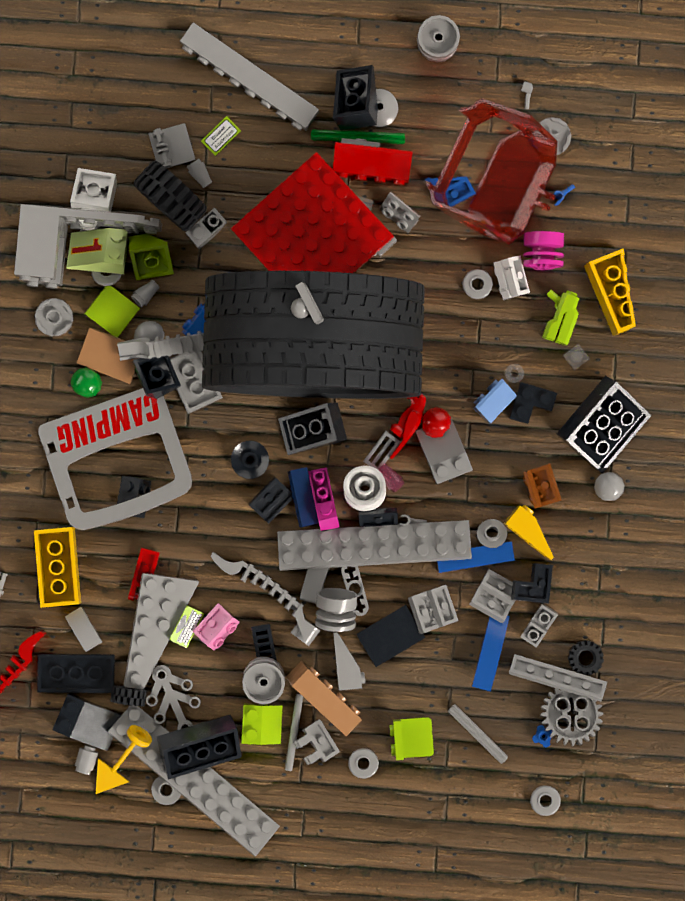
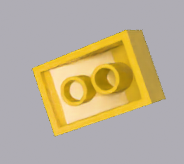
M526 505L522 507L517 506L503 524L545 558L552 560L554 556L536 518L532 515L534 512Z

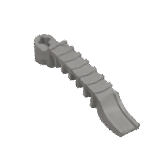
M197 331V334L191 335L187 333V336L182 337L178 334L176 338L166 336L163 340L156 336L155 341H150L149 338H138L119 342L117 346L120 361L135 358H160L161 356H171L172 354L192 353L196 350L203 351V346H205L203 343L204 333Z
M212 553L211 558L227 574H237L241 571L242 567H245L246 569L240 578L241 581L246 582L250 573L253 572L255 575L250 583L256 585L261 578L264 581L260 588L265 590L268 585H271L272 588L268 594L274 596L277 591L281 593L276 601L282 604L285 598L289 601L284 608L288 611L290 609L294 610L292 616L297 621L296 626L290 633L308 646L312 643L320 630L305 619L302 609L304 605L296 601L297 598L291 596L286 589H282L279 583L272 581L271 577L264 575L263 571L254 568V565L247 564L243 560L240 562H229L216 553Z

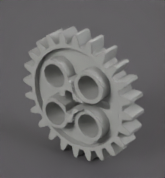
M554 688L555 694L549 692L548 696L550 699L545 698L543 700L547 705L541 706V709L545 712L541 713L540 717L546 719L541 724L548 725L544 731L551 730L550 738L557 736L556 742L558 743L562 739L563 745H566L568 741H570L571 746H574L575 741L582 745V739L588 742V735L594 737L595 733L593 730H600L596 724L603 722L598 718L603 715V712L598 711L602 705H596L597 700ZM569 698L573 699L572 713L576 714L573 718V732L570 728L571 716L567 715L571 710ZM576 701H583L585 709H579L576 706ZM557 702H565L566 709H559L557 707ZM559 720L566 721V729H561L558 726ZM577 720H584L586 728H579Z

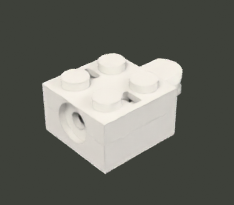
M78 168L70 201L71 209L111 212L117 187L116 174ZM79 220L80 227L87 231L95 229L97 221H95V224L83 223L84 220Z

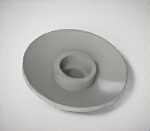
M376 89L377 104H382L383 108L378 110L377 125L374 127H384L392 123L396 118L398 103L394 95L389 91Z

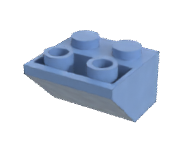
M495 379L487 388L489 392L486 395L482 393L473 402L476 405L473 409L489 424L517 396L503 379L499 382Z

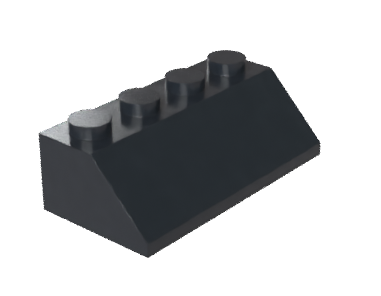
M231 715L157 736L159 752L168 780L242 757L238 730Z

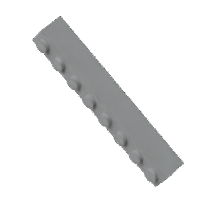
M192 23L180 40L183 46L182 49L190 55L194 53L198 56L197 60L202 64L213 66L214 72L220 76L226 75L230 78L229 82L236 87L240 85L246 89L244 92L250 97L254 98L256 96L261 100L260 103L264 107L275 109L277 111L276 114L284 120L288 118L292 121L291 125L296 129L307 131L318 115V108L195 23Z

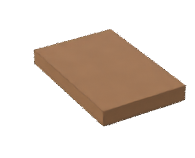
M92 327L89 328L77 364L131 384L136 371L132 363L135 359L120 361L117 343L125 340Z

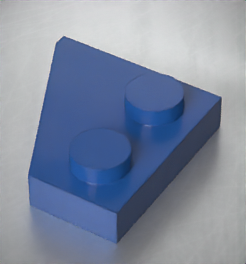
M467 177L426 178L424 180L442 212L476 194Z

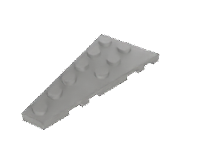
M142 573L124 687L144 689L200 581Z

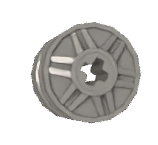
M341 588L319 590L317 592L316 605L320 609L316 611V627L333 632L353 630L356 624L354 620L356 613L353 610L357 607V594Z

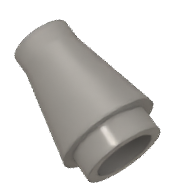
M200 159L187 166L188 173L203 188L212 183L206 166Z
M151 280L135 290L131 298L142 308L144 305L147 306L160 287L154 280Z

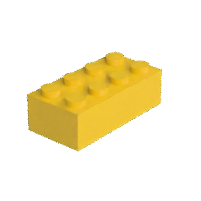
M75 528L34 530L40 608L81 604Z

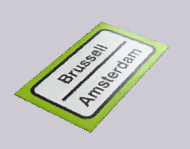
M226 116L201 142L216 156L241 130Z

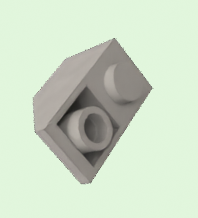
M213 208L185 233L196 247L201 249L226 225L227 221Z

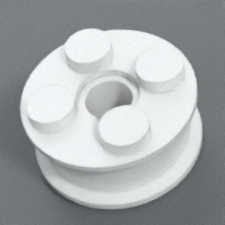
M371 466L356 467L344 479V496L347 503L354 509L371 511L383 503L386 496V482L382 473ZM364 485L370 487L367 491L360 490Z

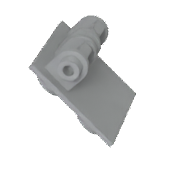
M185 123L162 130L160 128L155 129L152 133H148L155 159L164 167L169 168L195 160Z
M392 192L388 194L379 208L384 216L393 220L401 230H405L407 233L419 221L420 216Z

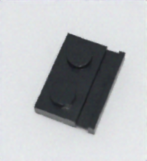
M274 476L248 505L269 524L293 499V495Z

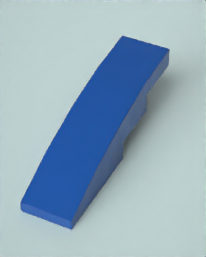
M489 616L472 687L491 692L510 616H507L503 623Z

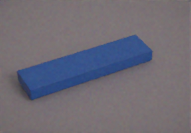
M512 541L504 542L497 548L485 546L471 548L472 559L437 561L439 573L514 561Z

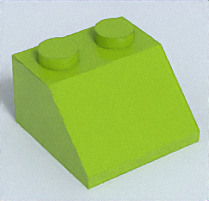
M244 703L242 744H281L283 705Z

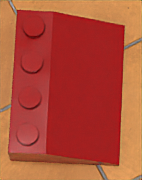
M335 142L333 170L340 178L355 176L356 180L366 181L367 178H372L374 182L385 183L388 180L393 181V184L404 185V183L409 182L413 151Z

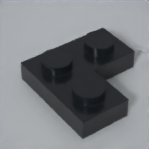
M520 382L510 419L528 424L533 407L552 412L557 393Z
M532 563L530 582L513 580L511 600L549 604L553 565Z

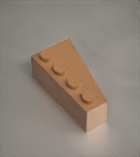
M301 660L286 676L287 680L293 688L347 736L362 721L359 716L360 711L353 704L349 706L345 702L347 699L340 692L336 694L332 690L333 686L326 679L324 681L318 677L320 674L312 666L309 668Z

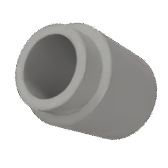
M84 745V748L80 747L75 762V771L90 775L98 756L95 747Z

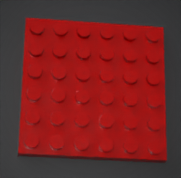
M317 152L231 228L234 234L268 271L355 273L394 238L391 232Z

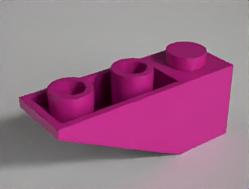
M327 467L308 471L320 530L325 531L339 528Z

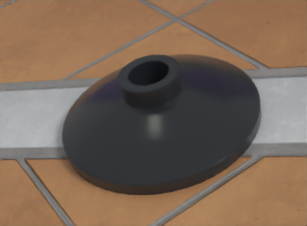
M244 441L233 450L231 465L239 476L246 479H254L261 476L267 470L269 455L262 444L256 441ZM249 456L254 458V462L251 464L247 463Z

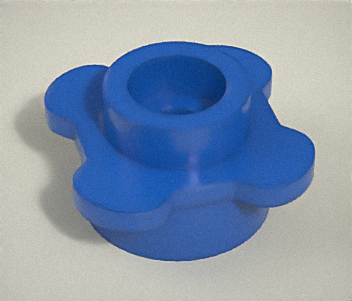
M539 725L532 740L534 743L542 744L545 748L549 747L552 732L551 730L545 732L546 728L543 725Z

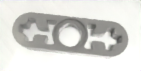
M358 566L351 567H355L356 570L353 571V576H358L359 580H352L348 583L346 579H350L349 573L344 572L347 567H342L341 572L346 589L349 590L352 583H358L361 587L357 597L363 594L364 598H360V602L365 604V608H363L361 613H359V610H353V612L357 616H363L367 613L369 606Z

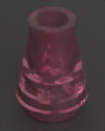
M387 464L382 465L378 469L385 478L388 490L396 492L404 485L403 477L392 470Z

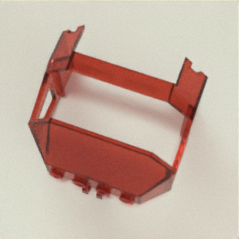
M481 98L475 101V104L458 110L467 118L436 185L434 186L426 180L425 182L431 194L432 204L443 213L476 233L509 245L524 234L536 207L549 211L551 208L548 204L539 202L541 196L549 200L555 199V195L544 190L556 166L558 141L531 115ZM493 117L505 120L518 128L519 131L499 141L476 190V194L468 207L469 213L449 206L445 193L477 125Z

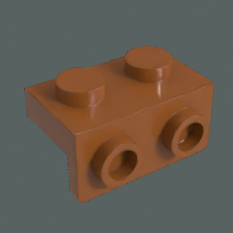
M550 464L523 472V481L529 489V500L534 505V508L562 500Z

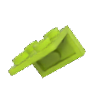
M429 717L393 720V725H390V737L394 736V744H391L392 756L396 757V760L432 756L434 754L432 721Z

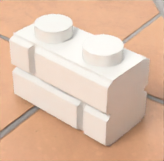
M521 256L494 262V273L498 278L499 292L503 300L530 293Z

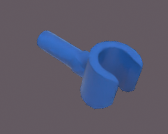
M572 184L563 191H555L550 200L553 197L557 198L558 201L554 205H559L564 196L573 190L575 186Z

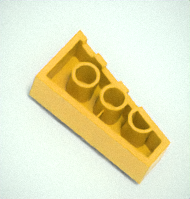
M624 248L584 265L613 336L636 326L633 305L630 299V286L627 280V267L624 261Z

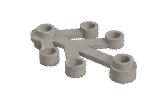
M165 665L157 666L152 673L155 683L151 694L146 698V703L149 706H155L158 703L157 696L161 686L164 688L165 695L158 713L154 716V721L157 724L164 723L166 720L165 714L169 704H171L179 722L178 730L182 729L184 724L188 725V727L193 726L190 720H186L178 700L189 704L192 708H198L201 704L200 698L197 696L191 697L173 690L170 684L171 682L180 685L183 690L189 691L193 687L192 680L172 675L171 670ZM163 671L165 678H159L158 673ZM185 681H189L191 683L190 688L184 687ZM150 697L155 698L156 701L154 704L149 703L148 700ZM192 699H197L199 704L193 706L191 703ZM159 714L163 716V721L161 722L156 719V716Z

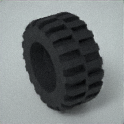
M152 161L134 180V186L141 194L183 231L190 230L206 212V205L158 161Z

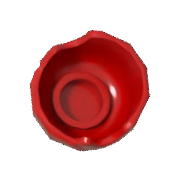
M435 407L429 409L423 415L422 430L426 435L438 438L442 437L450 429L451 416L446 410Z

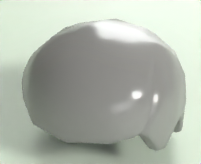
M146 321L136 328L134 339L149 338L150 341H155L156 336H159L160 340H163L165 333L159 323Z
M613 472L601 474L595 480L594 485L596 495L605 501L617 500L623 494L625 488L623 479Z

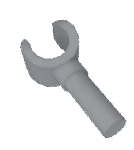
M524 82L521 89L522 92L526 93L524 109H529L533 85L529 82Z
M401 515V517L408 518L406 524L400 523L402 526L414 523H427V520L410 518L409 515Z

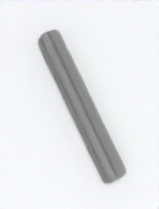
M454 704L449 708L448 712L501 764L507 760L508 756L457 705Z

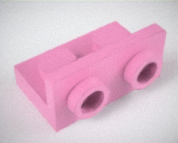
M218 603L193 630V633L209 648L216 650L222 646L226 637L236 630L240 622Z

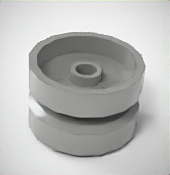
M431 16L426 19L420 26L417 37L418 49L422 56L433 62H442L451 58L457 51L460 39L459 29L454 21L445 16ZM438 36V38H442V40L437 41L435 37Z
M258 657L249 662L245 667L242 680L243 690L247 697L255 703L269 704L276 701L282 695L285 687V675L280 663L269 657Z

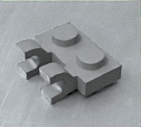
M320 719L304 728L303 732L305 735L293 742L297 749L309 742L313 746L315 752L303 758L306 765L314 763L319 758L323 763L340 752Z

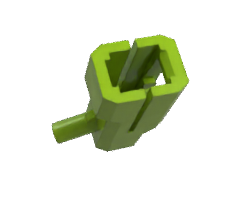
M551 289L546 295L555 302L554 307L556 311L553 319L547 322L542 338L554 341L556 338L555 343L567 346L579 315L576 309L579 298L576 293L571 291L562 293L560 297Z

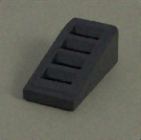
M270 623L252 626L251 630L256 657H261V654L271 653L272 657L269 658L277 661ZM266 630L268 632V634L257 636L256 633ZM269 638V642L258 643L259 639ZM270 645L271 648L262 651L259 650V647Z

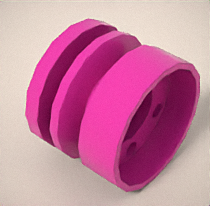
M551 231L524 233V246L532 248V251L523 254V257L532 258L531 260L523 261L524 267L535 270H553L563 267L564 262L555 259L563 258L564 254L555 252V249L564 247V233Z

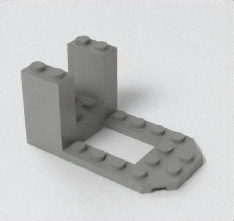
M21 204L14 275L19 277V280L26 282V286L38 287V284H46V288L57 289V285L62 286L68 225H71V229L82 230L79 220H84L83 223L95 224V221H97V225L93 230L101 228L125 229L128 234L139 235V232L157 234V232L162 231V223L160 219L150 218L149 221L145 219V216Z

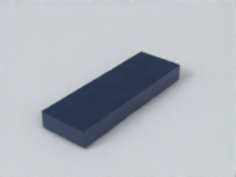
M307 467L287 471L299 528L319 524Z

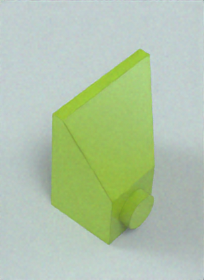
M149 234L128 237L129 251L136 280L174 274L166 241Z

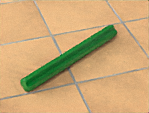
M315 129L311 131V140L341 142L342 138L353 140L365 139L370 142L387 144L405 143L404 133Z

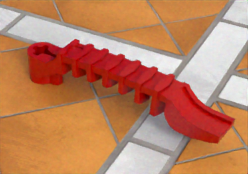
M42 630L35 633L19 646V655L25 661L24 663L15 655L9 659L19 668L15 670L10 665L5 668L11 676L7 678L3 673L0 675V680L3 682L0 685V694L7 686L9 687L14 679L19 678L20 674L27 670V666L33 661L32 652L34 646L46 632Z

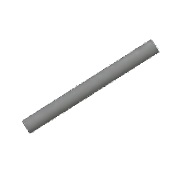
M296 694L285 764V770L287 771L293 770L296 749L293 742L297 740L303 702L301 694Z

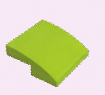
M105 286L84 314L118 338L140 308L112 286Z

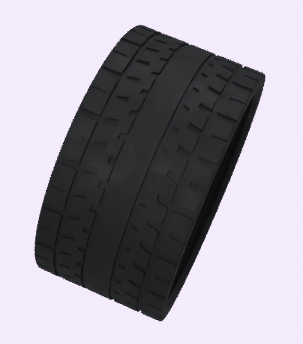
M244 271L211 275L205 280L204 320L206 322H204L203 335L205 346H203L202 367L204 370L202 371V388L226 393L306 398L388 399L420 396L422 388V378L420 375H422L423 357L421 353L423 350V330L421 328L424 326V306L422 304H424L425 287L419 282L407 279L342 272ZM301 282L307 285L324 318V321L319 324L314 323L310 314L305 318H297L291 312L292 302L297 298H301L296 288V285Z

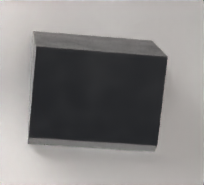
M168 355L161 356L160 358L152 357L151 359L139 358L132 361L146 396L158 399L181 386Z

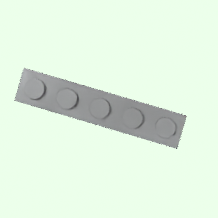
M516 654L509 670L510 675L602 702L607 686L606 681Z

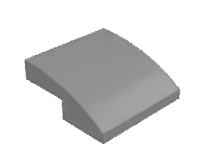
M488 569L469 605L503 623L516 601L511 600L513 582Z
M446 585L408 597L420 634L458 621Z

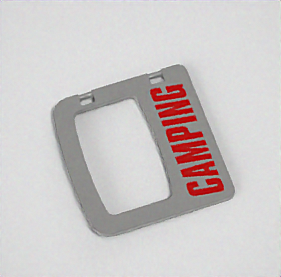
M142 388L47 422L38 429L67 520L75 529L87 530L126 519L186 494L191 488L192 476L164 396L158 399L148 397ZM155 433L161 435L175 475V479L172 482L147 494L114 506L86 513L81 511L67 469L70 464L97 451L128 440ZM54 442L57 452L51 454L48 444ZM72 497L75 507L69 509L66 499Z

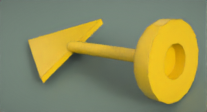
M131 725L128 728L127 735L132 743L113 768L98 758L96 794L129 782L116 770L135 745L148 747L152 743V738L145 729L137 725Z

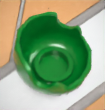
M86 367L78 369L72 375L70 381L72 390L85 398L96 396L102 386L100 375Z

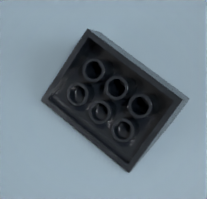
M605 375L556 434L603 474L652 415L615 380Z

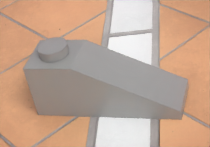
M333 632L339 690L360 689L362 684H365V674L360 672V667L339 633Z

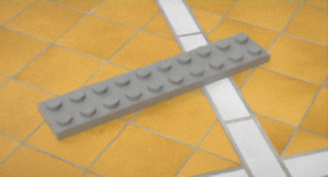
M469 520L414 523L407 526L398 524L334 528L325 531L314 529L277 532L280 571L472 559Z
M129 706L108 733L124 747L128 748L132 743L127 735L128 728L131 725H137L145 729L150 734L152 743L148 747L135 745L131 752L255 857L280 826L211 767L168 780L159 752L157 736L169 732L160 724H157L140 707Z

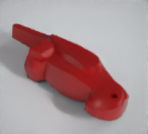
M423 394L407 398L410 399L411 405L402 413L398 423L391 425L390 430L401 439L403 438V440L390 456V459L395 458L421 424L426 404V397Z

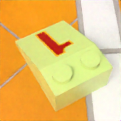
M104 228L71 233L66 268L124 274L128 232L125 229Z

